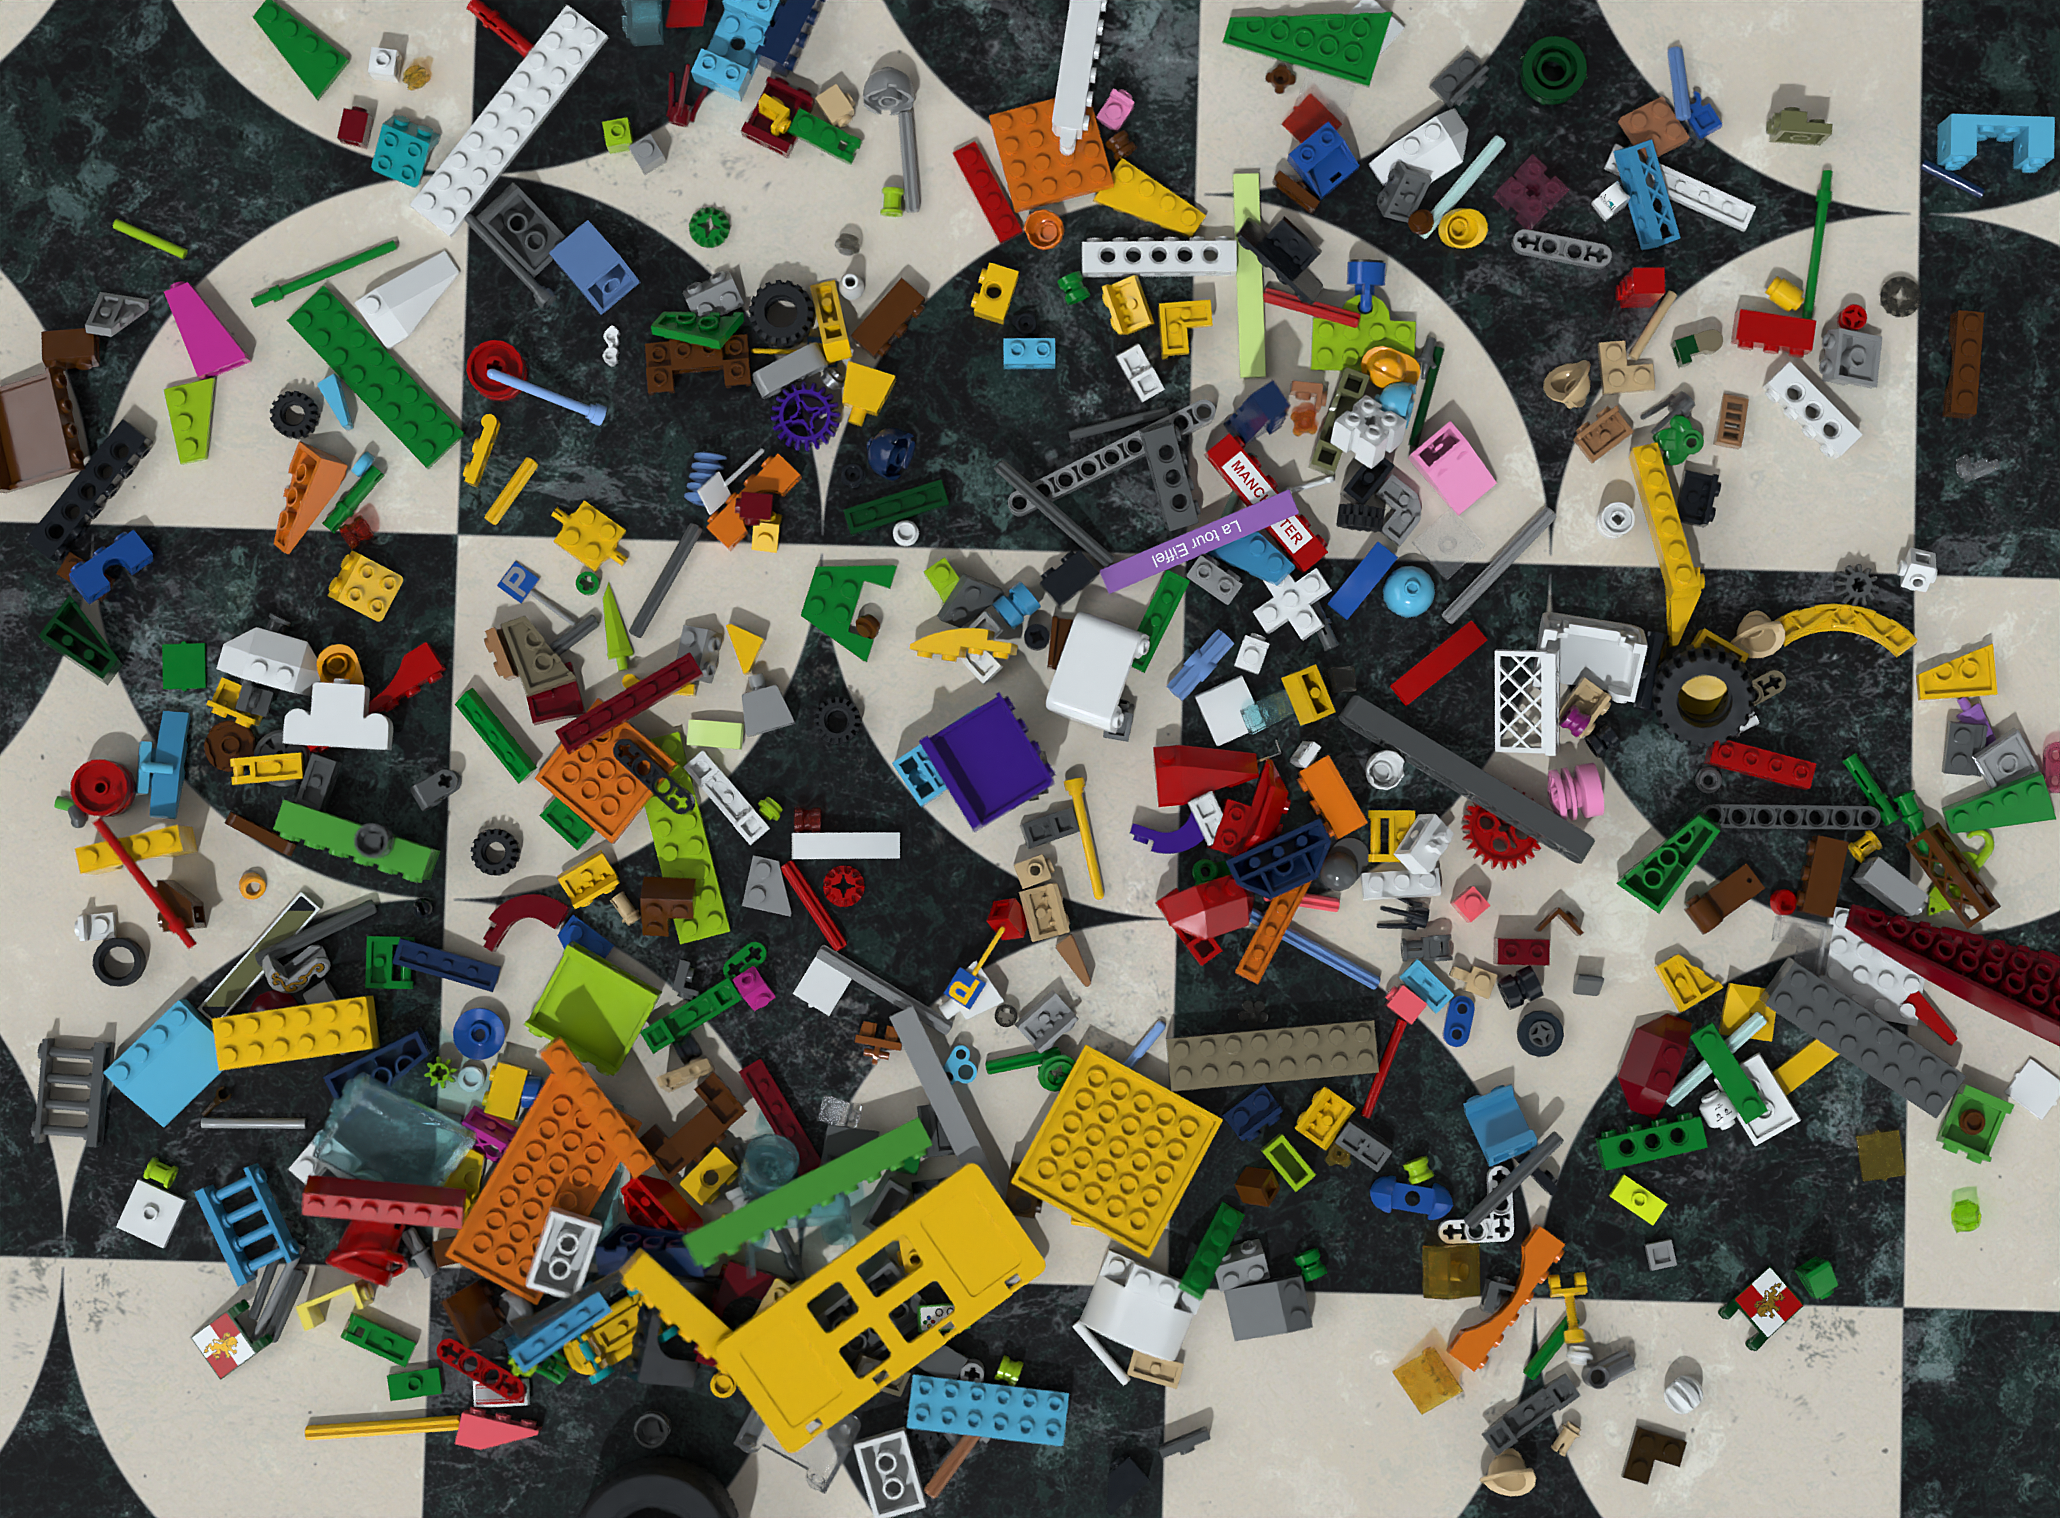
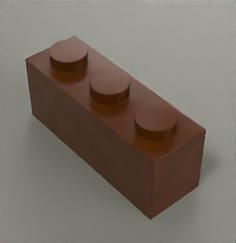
M901 278L851 334L852 340L872 358L876 359L879 355L883 357L892 347L889 343L896 336L900 338L909 327L907 323L911 318L917 319L925 310V297Z
M1819 835L1812 836V840L1808 841L1806 846V855H1809L1807 865H1803L1800 874V880H1803L1802 889L1798 890L1796 894L1795 905L1798 906L1797 912L1833 918L1849 842Z

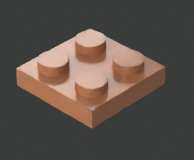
M1663 96L1628 113L1618 121L1633 145L1652 139L1657 157L1686 143L1690 138L1679 120L1676 119L1675 114ZM1646 148L1637 150L1644 163H1646L1648 159Z

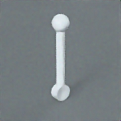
M1331 476L1293 488L1285 487L1283 492L1290 489L1292 494L1335 482V478Z

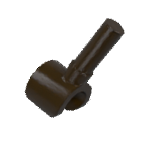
M225 1086L219 1087L216 1090V1097L201 1112L204 1117L221 1102H229L232 1099V1093L226 1099L220 1098V1092L226 1088Z

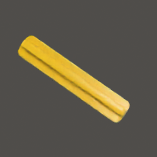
M529 457L525 458L486 513L485 519L493 525L498 524L537 469V462Z

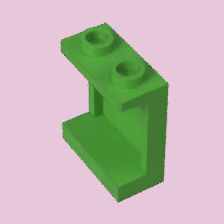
M1961 1084L1953 1097L1936 1141L1943 1143L1942 1149L1957 1154L1959 1150L1966 1153V1159L1981 1164L1982 1160L1991 1162L1992 1157L1989 1154L2005 1115L2011 1114L2014 1104L1967 1084ZM1967 1109L1980 1111L1985 1117L1984 1129L1976 1135L1964 1133L1959 1126V1117L1962 1112Z

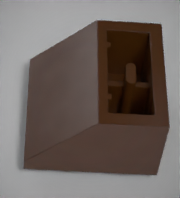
M157 880L156 890L175 915L183 919L187 930L207 928L204 903L175 880ZM158 912L159 927H163V932H171L168 928L169 923Z

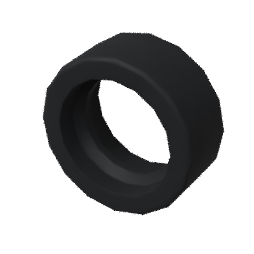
M112 938L104 941L97 947L93 955L92 966L95 975L101 982L109 986L122 987L135 983L142 976L146 967V957L143 949L137 942L129 938ZM124 947L133 954L134 967L127 976L114 977L106 970L104 965L105 956L112 948Z

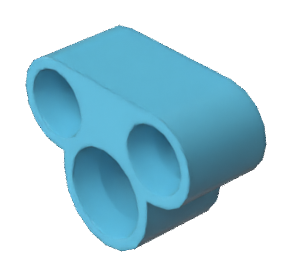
M965 1045L956 1046L943 1067L945 1073L951 1072L953 1075V1080L950 1081L951 1085L956 1080L961 1083H970L976 1078L977 1068L969 1060L970 1050ZM959 1049L966 1052L964 1059L957 1058L956 1052ZM962 1065H970L973 1069V1076L969 1079H962L958 1074L959 1068Z

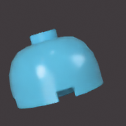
M1407 382L1392 383L1384 388L1381 395L1376 394L1374 399L1382 404V411L1389 412L1391 410L1407 420L1405 429L1408 427L1414 406L1411 395L1412 393L1416 394L1417 385Z
M1414 566L1400 567L1393 571L1386 579L1383 587V597L1388 608L1405 618L1416 617L1424 613L1432 604L1435 596L1434 583L1430 575L1423 569Z

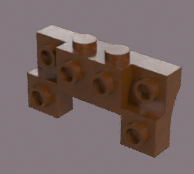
M747 334L731 336L721 349H713L675 339H670L669 342L645 344L649 395H655V393L660 392L675 393L674 374L724 370L726 388L745 384L746 386H752Z
M715 1071L694 1089L707 1106L679 1131L669 1138L656 1123L639 1138L654 1158L656 1167L668 1181L692 1160L698 1163L708 1154L706 1148L711 1143L717 1146L728 1136L725 1131L748 1111Z

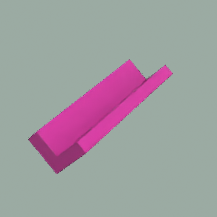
M474 1105L463 1120L455 1141L460 1144L464 1143L485 1154L486 1158L498 1163L518 1128L494 1115L484 1113L483 1109ZM467 1131L475 1135L477 1140H472L465 1136V1132ZM489 1145L497 1147L499 1152L496 1153L491 1150Z

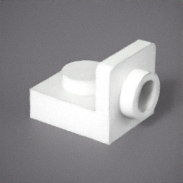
M1251 633L1250 636L1245 635L1234 666L1258 675L1270 645L1265 642L1266 638L1255 633Z
M115 912L78 915V921L75 922V933L77 937L79 936L80 941L117 938Z

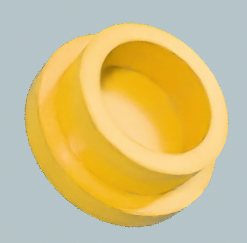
M722 1372L715 1374L710 1383L711 1391L719 1398L731 1396L737 1386L730 1374L725 1376Z

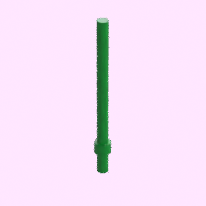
M1830 170L1822 171L1820 190H1817L1816 195L1818 206L1802 313L1803 319L1812 320L1828 203H1831L1833 193L1830 191L1833 171Z
M394 240L282 286L277 284L268 288L269 291L251 298V302L254 308L270 301H280L285 299L284 296L395 251L397 246Z

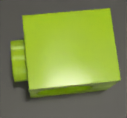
M628 117L602 122L606 146L610 154L629 151L628 146L634 143Z

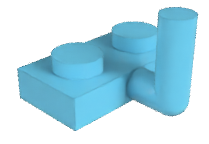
M139 742L136 793L148 794L149 789H152L153 773H173V764L155 763L156 748H152V742Z

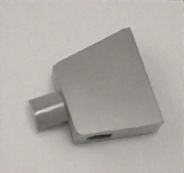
M763 673L748 677L752 692L742 694L747 737L796 724L777 685L767 687Z

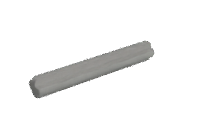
M905 111L898 114L905 205L908 213L919 212L920 207L912 113Z

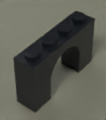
M672 1276L710 1310L715 1285L703 1279ZM642 1301L637 1314L638 1324L636 1332L632 1337V1352L626 1365V1376L638 1383L693 1388L698 1362L685 1355L662 1353L658 1345V1331L663 1322L659 1314L662 1311L655 1305L651 1309Z

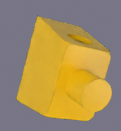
M848 361L842 398L843 405L852 408L848 422L857 426H863L866 413L878 416L896 382V377Z

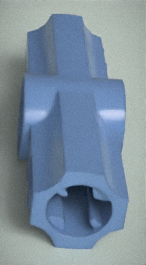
M1218 629L1200 649L1198 648L1183 664L1184 667L1166 687L1181 701L1186 699L1200 681L1203 682L1216 668L1217 662L1234 645L1232 640Z

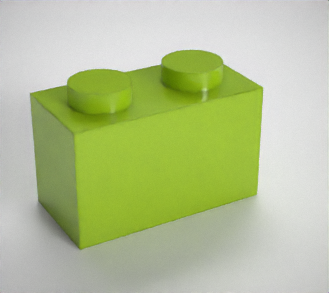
M1281 1133L1260 1149L1295 1192L1316 1176Z

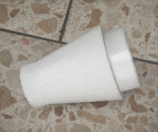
M847 274L839 283V291L846 299H857L864 292V282L857 275ZM849 281L855 282L852 287L846 285Z

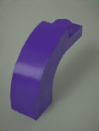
M1192 811L1186 823L1174 832H1158L1134 823L1129 834L1134 835V841L1146 845L1149 840L1152 841L1153 844L1150 852L1158 854L1183 852L1194 847L1204 839Z

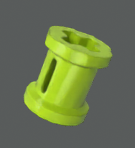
M883 187L884 201L880 215L902 217L901 198L904 194V189Z
M153 1157L147 1165L144 1178H152L163 1183L164 1187L168 1189L177 1176L178 1167L167 1166L159 1162L158 1158Z

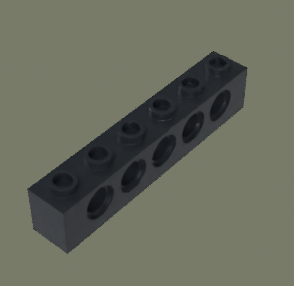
M122 419L85 465V470L79 472L26 538V541L50 560L57 562L58 559H63L70 551V544L85 533L87 523L101 513L103 509L101 506L107 498L111 499L119 489L117 486L120 482L131 476L135 470L134 465L136 462L148 455L153 441L129 422ZM123 446H128V455L120 458L119 450ZM107 466H111L113 470L112 475L109 478H104L103 470ZM95 486V496L88 499L86 494L88 488ZM79 506V516L72 519L70 515L72 508ZM62 526L64 534L61 538L56 539L54 532L57 527Z

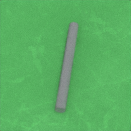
M306 1118L201 1119V1128L306 1129L307 1127Z
M299 1244V1253L301 1256L305 1249V1246ZM300 1258L288 1264L286 1262L252 1333V1340L256 1341L263 1337Z

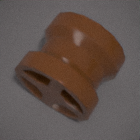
M1126 130L1117 133L1105 143L1107 149L1113 151L1116 162L1126 158L1137 149L1136 144L1129 140V134Z

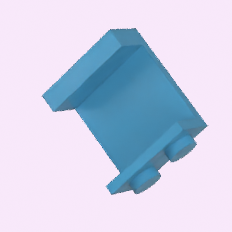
M1511 1084L1506 1087L1504 1085L1497 1086L1491 1090V1093L1484 1096H1473L1467 1100V1103L1463 1104L1464 1113L1489 1167L1538 1147L1537 1137L1533 1129L1530 1130L1514 1097V1089Z

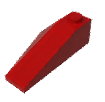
M1184 745L1153 747L1158 807L1185 805L1193 798L1209 791L1215 794V790L1226 786L1231 788L1259 777L1256 753Z

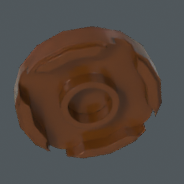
M233 720L222 721L213 726L204 742L205 755L209 762L218 769L227 772H233V767H230V759L254 757V751L257 746L256 737L252 730L235 723Z

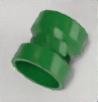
M1080 271L1070 273L1057 281L1059 288L1065 293L1064 299L1067 305L1076 304L1090 296L1088 288L1082 283L1083 277Z
M1318 1248L1307 1250L1294 1257L1296 1265L1300 1266L1302 1270L1301 1276L1304 1282L1314 1280L1327 1273L1325 1265L1320 1262L1319 1258L1321 1255Z

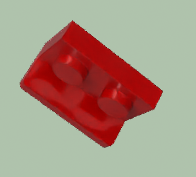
M1222 799L1219 807L1223 816L1220 825H1218L1213 844L1207 845L1206 848L1236 855L1251 807L1230 799Z

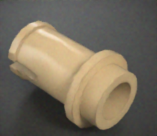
M624 891L610 900L623 918L622 922H626L628 926L641 918L638 914L640 912L639 909L636 910Z
M1570 1421L1562 1424L1563 1429L1551 1445L1553 1450L1556 1452L1559 1450V1454L1566 1456L1576 1437L1579 1438L1581 1436L1579 1434L1581 1428Z

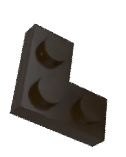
M1635 1426L1621 1476L1648 1485L1654 1461L1657 1460L1680 1467L1687 1442Z

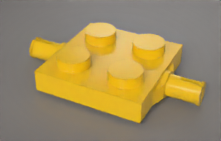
M583 501L576 512L570 516L559 509V507L555 509L556 512L553 511L551 516L563 523L561 532L554 539L556 545L595 573L610 558L622 567L625 565L628 557L616 550L619 541L626 533L625 529L586 501Z

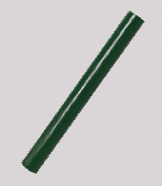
M1435 346L1433 361L1437 367L1432 369L1429 366L1408 443L1411 447L1418 448L1445 350L1442 347Z

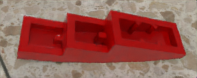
M1471 620L1390 685L1391 689L1407 706L1485 643L1487 638Z

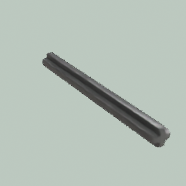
M1002 459L995 465L994 470L1101 565L1108 567L1113 562L1114 557L1005 460Z

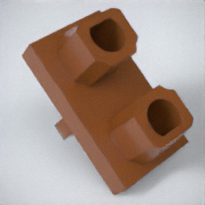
M864 1021L860 1033L856 1034L855 1042L875 1046V1049L864 1048L863 1053L864 1056L873 1057L872 1065L877 1066L879 1058L889 1060L890 1052L880 1051L881 1047L897 1051L902 1050V1043L893 1026H887L885 1039L875 1037L877 1023Z

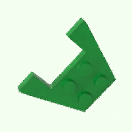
M897 566L816 567L800 616L863 662H867L874 640L850 633L849 629L864 582L891 589Z

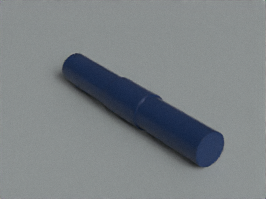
M1924 160L1920 169L1978 198H1981L1984 193V188L1927 160Z

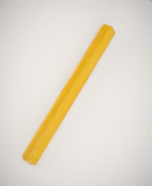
M454 1415L308 1425L305 1427V1439L321 1440L458 1430L461 1419L460 1416Z

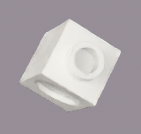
M371 47L368 73L374 80L399 83L402 57L399 52L392 49Z

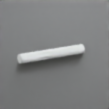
M1078 1320L1072 1327L1123 1386L1127 1384L1131 1378L1081 1320Z

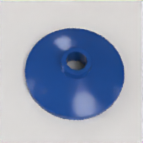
M484 1008L468 1010L455 1023L453 1029L454 1043L460 1053L470 1059H488L494 1056L504 1043V1024L500 1017L491 1010ZM478 1029L485 1031L484 1038L480 1039L477 1037L476 1032Z

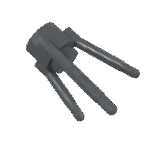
M1682 391L1676 396L1672 394L1664 402L1641 415L1640 418L1644 420L1670 405L1668 407L1670 413L1651 431L1652 434H1656L1675 415H1681L1687 419L1692 415L1690 411L1695 407V403L1691 397Z

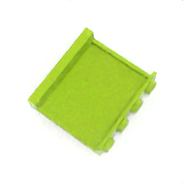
M572 941L566 946L563 958L530 1018L525 1021L524 1025L529 1028L528 1031L537 1037L544 1036L551 1041L560 1035L580 1062L593 1064L596 1066V1070L605 1076H615L622 1067L663 992Z

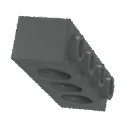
M1165 421L1139 429L1165 528L1168 531H1173L1199 523L1197 515L1201 514L1197 500L1192 498L1191 491L1194 490L1191 476H1186L1184 466H1187L1188 463L1184 451H1180L1178 442L1181 441L1178 427H1173L1172 423ZM1163 445H1170V453L1165 457H1160V448ZM1175 469L1177 471L1176 478L1173 481H1166V473L1169 470ZM1177 494H1183V502L1178 506H1174L1172 504L1173 497Z

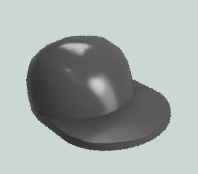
M1345 838L1338 841L1326 855L1319 873L1322 883L1327 888L1334 891H1343L1349 889L1357 881L1369 863V851L1365 844L1355 838Z

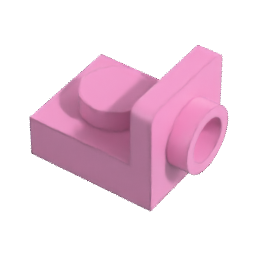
M1113 89L1110 97L1096 116V120L1118 133L1134 109L1135 102L1132 100L1133 97L1122 89L1119 91Z

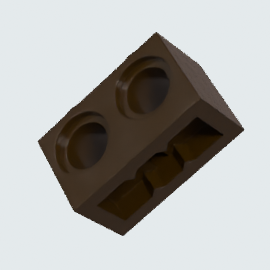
M1011 1161L1005 1204L1013 1216L1035 1219V1214L1041 1213L1043 1200L1011 1183L1021 1162ZM1021 1196H1027L1031 1200V1206L1026 1210H1021L1016 1205L1017 1199Z

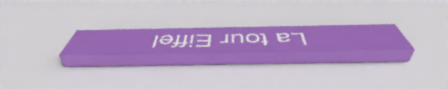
M1290 489L1103 568L1099 572L1108 593L1111 594L1299 514Z

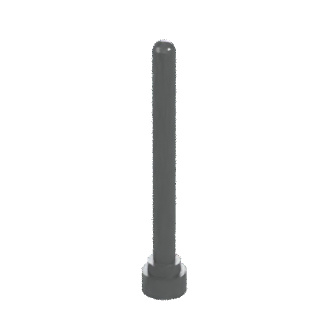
M469 213L466 215L465 221L534 293L535 303L542 310L549 307L555 301L557 295L550 288L541 287L473 214Z

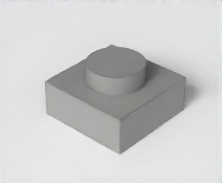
M1671 1239L1644 1244L1651 1271L1677 1265Z

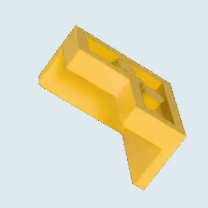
M1211 300L1159 303L1158 315L1162 359H1167L1168 356L1189 354L1187 329L1213 326Z

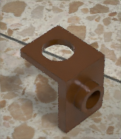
M1560 907L1550 912L1534 928L1536 932H1541L1557 916L1576 936H1581L1584 933L1576 925L1579 922L1577 918L1568 910L1564 913Z

